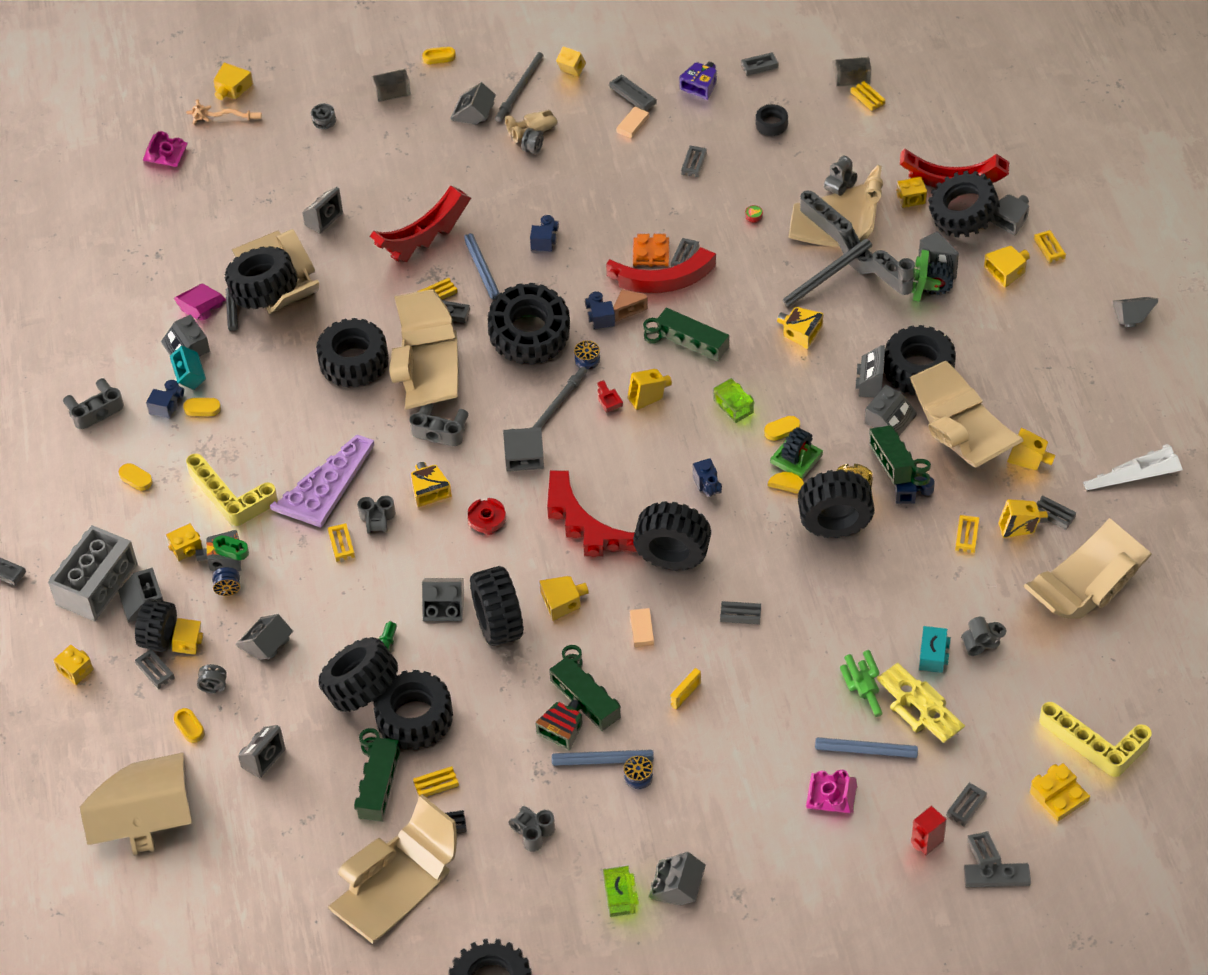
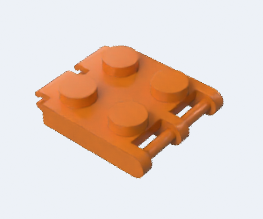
M637 234L633 242V267H637V265H649V267L665 265V267H669V237H666V234H653V237H650V234Z

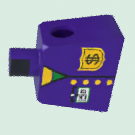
M709 61L706 65L696 62L680 75L679 89L708 100L717 83V70L713 62Z

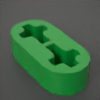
M224 535L218 536L213 540L214 551L218 555L235 560H244L249 555L248 545L242 540Z

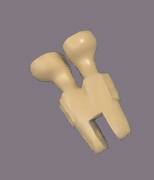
M551 110L524 115L523 121L516 122L511 115L505 117L506 128L515 143L522 141L527 128L544 132L552 129L558 123Z

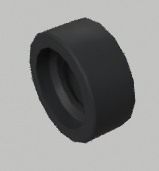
M776 104L760 107L755 117L756 129L767 136L782 134L788 126L787 111L782 106ZM777 117L781 121L771 124L764 122L763 119Z

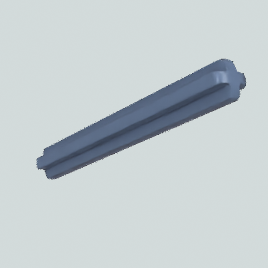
M472 233L466 234L464 236L466 245L490 298L494 300L499 294V290Z
M817 737L815 740V749L911 758H916L918 755V746L820 737Z
M653 750L553 753L551 760L554 766L626 763L628 759L634 756H643L652 762L654 760Z

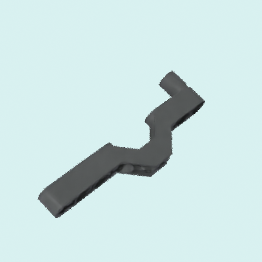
M808 190L801 193L800 211L836 240L843 254L860 243L850 221L813 191ZM867 250L849 263L860 274L875 273L901 295H908L913 291L915 263L909 258H903L898 262L886 251L878 250L871 253Z

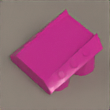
M158 131L156 134H153L143 161L177 167L188 142H184L183 139L178 137L169 138L166 132Z
M202 283L176 296L174 300L182 312L188 315L191 314L196 320H206L211 315L210 310L220 308L226 298L221 293Z
M837 770L833 775H828L826 771L811 773L806 808L853 813L856 788H858L856 777H850L846 770Z

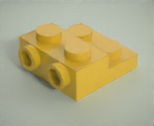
M1064 763L1059 766L1057 764L1052 765L1046 775L1043 777L1037 775L1031 781L1030 794L1057 822L1090 800V795L1076 782L1077 776Z

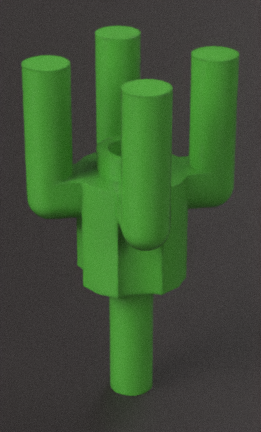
M866 650L863 652L865 660L858 662L861 671L858 670L852 655H846L844 659L847 664L840 666V670L850 691L857 689L860 698L868 699L875 717L881 716L883 713L875 697L879 692V688L874 679L879 676L880 672L871 651Z

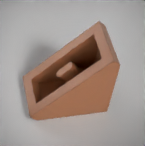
M621 289L613 307L615 322L648 310V297L645 294Z

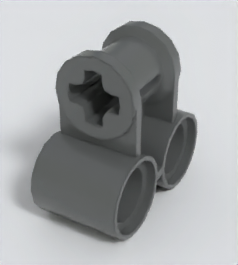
M841 156L837 163H833L830 166V175L824 183L825 190L841 196L845 193L847 186L853 187L855 185L858 175L852 171L853 163L849 157Z
M385 495L381 496L377 502H374L370 497H362L357 505L360 519L366 521L367 533H371V531L387 532V520H391L396 514L393 498Z
M976 617L970 620L968 623L970 630L965 631L961 638L968 655L975 656L981 654L985 648H997L1000 645V639L1005 636L1007 631L1005 626L999 622L987 623L984 617Z
M522 806L517 816L508 822L515 832L523 835L524 847L531 852L538 851L542 847V836H551L555 831L554 815L549 810H541L535 814L528 807Z

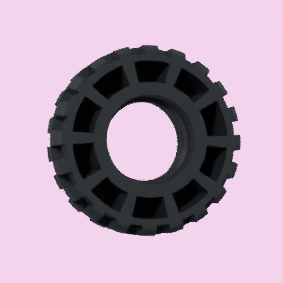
M520 283L514 287H508L505 289V292H501L495 297L496 301L491 303L490 311L488 312V335L490 336L492 346H496V351L500 355L503 354L506 359L514 360L519 364L529 363V365H533L537 362H546L548 358H554L558 355V350H563L569 338L570 312L568 306L565 305V300L561 296L558 297L556 291L550 290L542 284ZM523 316H535L543 320L545 325L539 330L525 332L517 329L512 323Z

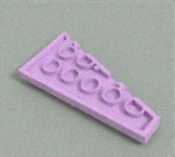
M356 435L342 446L341 451L335 456L331 455L326 459L327 462L321 467H316L297 483L298 486L290 492L284 493L282 499L277 503L274 501L270 505V509L322 528L374 447V440Z

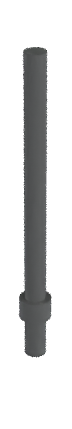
M541 52L536 54L506 102H503L500 106V111L495 117L496 121L500 122L505 114L509 113L512 103L543 58Z
M582 366L575 375L569 378L568 384L534 424V428H542L572 389L580 384V379L587 372L585 367Z

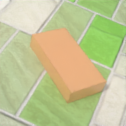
M634 107L617 126V133L632 138L649 118V112Z
M650 608L630 610L634 647L654 645Z

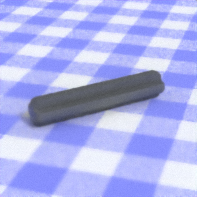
M227 287V326L229 331H236L238 329L237 304L233 301Z

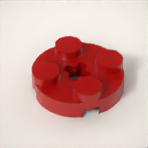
M487 498V500L483 501L481 499L476 500L468 508L469 525L474 530L486 535H492L506 521V512L503 504L494 498ZM490 513V517H483V514L487 515Z

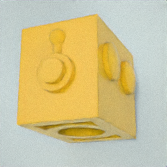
M564 46L556 60L561 71L577 77L580 76L586 64L581 52Z
M921 177L897 181L896 194L902 208L926 204L927 189Z
M191 523L166 534L169 544L168 548L174 553L178 561L195 555L197 549H203L200 535L195 531Z
M177 618L172 638V652L196 655L198 644L202 645L203 641L201 621Z
M71 644L53 659L57 671L75 685L80 683L94 670L87 653L83 650L79 651Z

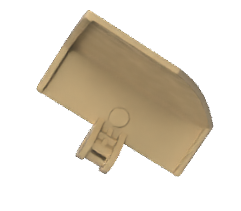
M877 165L871 171L864 184L847 189L841 196L832 194L821 197L851 222L860 242L868 239L874 229L876 207L881 198V188L883 186V180L880 178L882 168L880 165ZM800 203L793 205L789 238L812 244L840 247L836 240L800 211Z
M184 753L134 762L104 781L80 806L87 844L93 845L129 837L133 855H138V852L155 851L152 832L190 824L192 819L185 788Z

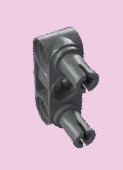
M101 378L96 382L97 388L101 393L90 397L82 403L78 404L72 395H67L63 402L69 409V414L74 421L75 427L78 429L88 428L122 410L124 403L120 390L111 387L104 378Z
M431 403L421 406L418 413L411 415L409 419L410 429L414 437L449 446H458L462 443V435L465 430L464 424L469 416L466 410L459 409L454 421L437 416H430L434 408Z

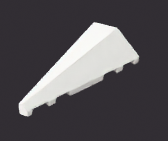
M1166 444L1163 445V449L1155 452L1150 451L1147 455L1130 460L1113 468L1112 472L1105 475L1100 474L1097 478L1084 481L1083 484L1086 490L1182 471L1183 469L1178 456L1173 453L1172 447Z

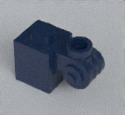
M544 215L541 217V226L532 225L530 234L532 251L552 252L553 244L557 242V234L554 233L559 229V221H555L550 215Z
M592 292L588 298H585L586 309H590V312H587L589 323L592 322L593 329L614 327L615 314L612 301L603 302L601 292Z
M176 380L165 382L166 391L152 390L146 401L150 415L170 419L172 413L176 411L177 400L184 395V388L180 387Z
M711 458L692 463L693 479L699 491H703L707 497L721 494L722 484L718 481L717 470Z
M921 476L915 478L919 481L926 480L925 477ZM930 477V482L922 486L915 485L912 482L895 484L896 504H915L916 492L918 491L924 496L931 495L934 492V479Z

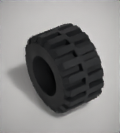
M151 598L143 603L135 624V640L138 647L160 652L167 649L172 641L177 621L175 604Z

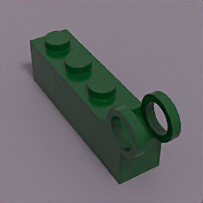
M667 307L658 318H648L643 323L645 330L644 339L648 343H657L662 338H666L716 361H719L729 348V334ZM650 322L657 323V328H647L646 325ZM658 333L659 336L656 339H650L647 337V334Z
M891 425L869 429V445L894 485L912 482L915 485L922 486L930 482V475L926 472L931 469V463L926 459L913 460L911 452L907 451L905 443L900 440L898 432H895ZM917 464H925L927 466L924 468L917 467ZM921 476L925 477L926 480L919 481L915 478Z
M577 645L564 647L562 650L563 660L549 669L550 681L571 701H578L582 705L580 710L603 731L621 718V706L616 699H612L603 686L595 683L594 678L589 673L586 674L582 670L581 648ZM574 649L578 651L579 655L569 654L565 656V653L568 650Z
M367 728L360 733L359 741L362 753L368 756L369 760L364 764L363 774L365 776L359 783L360 795L359 798L356 797L354 810H357L359 819L383 821L400 755V746L398 740L380 738L379 732L376 729ZM367 733L376 735V738L368 737L363 740V736Z

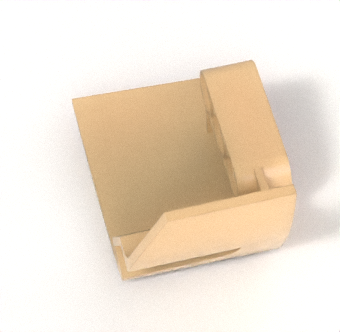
M290 229L282 234L277 230L232 249L235 257L241 256L243 252H248L250 249H258L263 246L279 247L289 254L297 274V284L293 291L282 295L275 305H269L265 308L269 314L319 290V281H312L309 277L310 274L315 272L314 266L294 229Z
M433 289L395 296L401 323L402 345L401 347L392 348L390 377L392 383H404L406 390L405 409L458 397L457 332L453 330V319L448 308Z
M947 361L910 377L920 404L929 421L928 428L933 438L950 447L975 468L1023 442L1022 437L1003 425L981 404L983 401L976 391L968 385L964 378Z
M1109 518L1097 532L1052 572L1046 571L1039 574L1034 580L1026 583L1023 587L1054 614L1063 618H1082L1096 606L1100 608L1106 606L1136 574L1152 553Z
M419 796L410 822L401 829L398 836L388 843L384 842L381 838H377L342 864L338 874L350 884L347 892L331 903L328 909L372 944L409 914L448 875L450 869L446 865L454 860L457 847L455 821L425 796Z

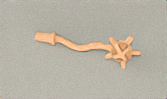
M198 99L192 110L186 111V114L193 116V124L203 119L209 122L207 116L220 117L229 113L247 118L248 121L250 119H262V112L247 111V113H241L231 108L213 113L207 111L211 108V105L205 107L200 104Z

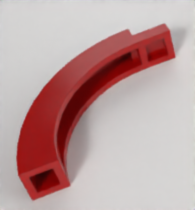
M906 148L900 154V165L909 170L908 177H921L924 185L937 188L936 184L939 182L944 183L945 177L952 178L954 173L957 172L959 175H962L964 171H968L969 174L977 171L979 176L985 174L987 179H991L992 183L1009 175L1010 162L997 153L981 163L965 167L936 165L923 160Z
M700 247L685 262L661 270L635 269L609 259L606 263V275L611 279L618 280V287L640 293L672 292L691 286L707 276L716 266V253Z

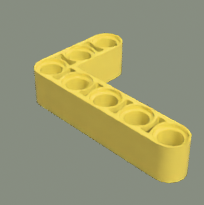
M191 454L186 459L188 471L192 479L232 526L244 524L270 509V505L274 501L278 502L276 489L272 483H263L236 498L200 454Z
M1046 702L1041 707L1040 724L1111 777L1120 776L1149 747L1152 731L1146 725L1140 724L1135 726L1116 746H1113L1056 703Z

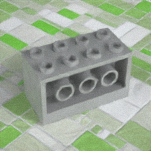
M91 525L88 531L84 532L78 544L72 548L68 557L61 562L59 569L49 579L48 583L55 604L96 621L138 565L132 542Z

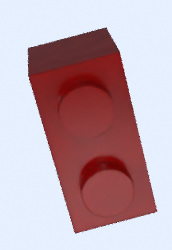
M932 805L913 820L911 843L917 851H921L925 855L940 845L945 837L947 819Z

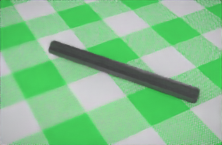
M864 239L783 298L787 307L793 305L871 248L872 243L870 240Z

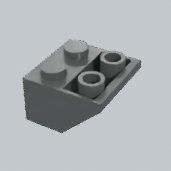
M541 427L503 430L506 471L544 469Z
M153 567L133 573L118 590L128 623L137 619L139 610L147 599L163 601Z
M424 578L422 581L423 621H462L464 578Z
M689 852L659 860L649 897L676 905L695 902L706 864Z

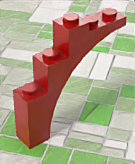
M450 185L435 206L414 223L391 232L372 231L369 237L375 241L374 244L377 247L385 248L391 253L390 257L394 260L408 262L417 246L429 248L438 232H451L470 202L471 197L461 189Z
M550 470L547 501L548 519H566V537L584 538V556L604 557V550L636 551L633 544L635 532L615 529L593 518L580 506L575 498L570 485L569 471Z

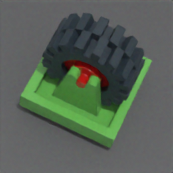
M922 250L920 257H916L915 267L917 269H914L913 291L911 292L913 293V301L920 302L923 290L927 293L930 291V294L937 292V295H940V292L945 294L946 291L949 292L950 288L952 289L953 269L951 270L950 266L946 267L947 264L945 263L940 265L941 262H937V264L931 262L929 264V251Z
M796 427V429L794 428L789 433V437L786 438L785 442L770 458V463L803 479L823 456V450L812 445L813 436L811 433Z

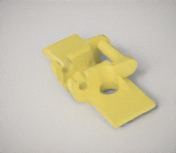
M896 663L877 677L876 680L897 699L891 704L890 709L893 712L896 711L913 727L912 730L915 733L927 727L944 743L965 727L946 708V699L926 681L916 680L899 663ZM908 685L912 690L904 692L901 690V687ZM906 705L910 708L914 705L921 712L920 721H917L903 706ZM938 712L940 714V717L934 719V715H936Z

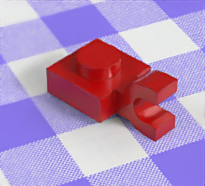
M604 380L597 382L599 387L597 389L599 394L598 400L606 413L623 407V401L615 388L609 390Z

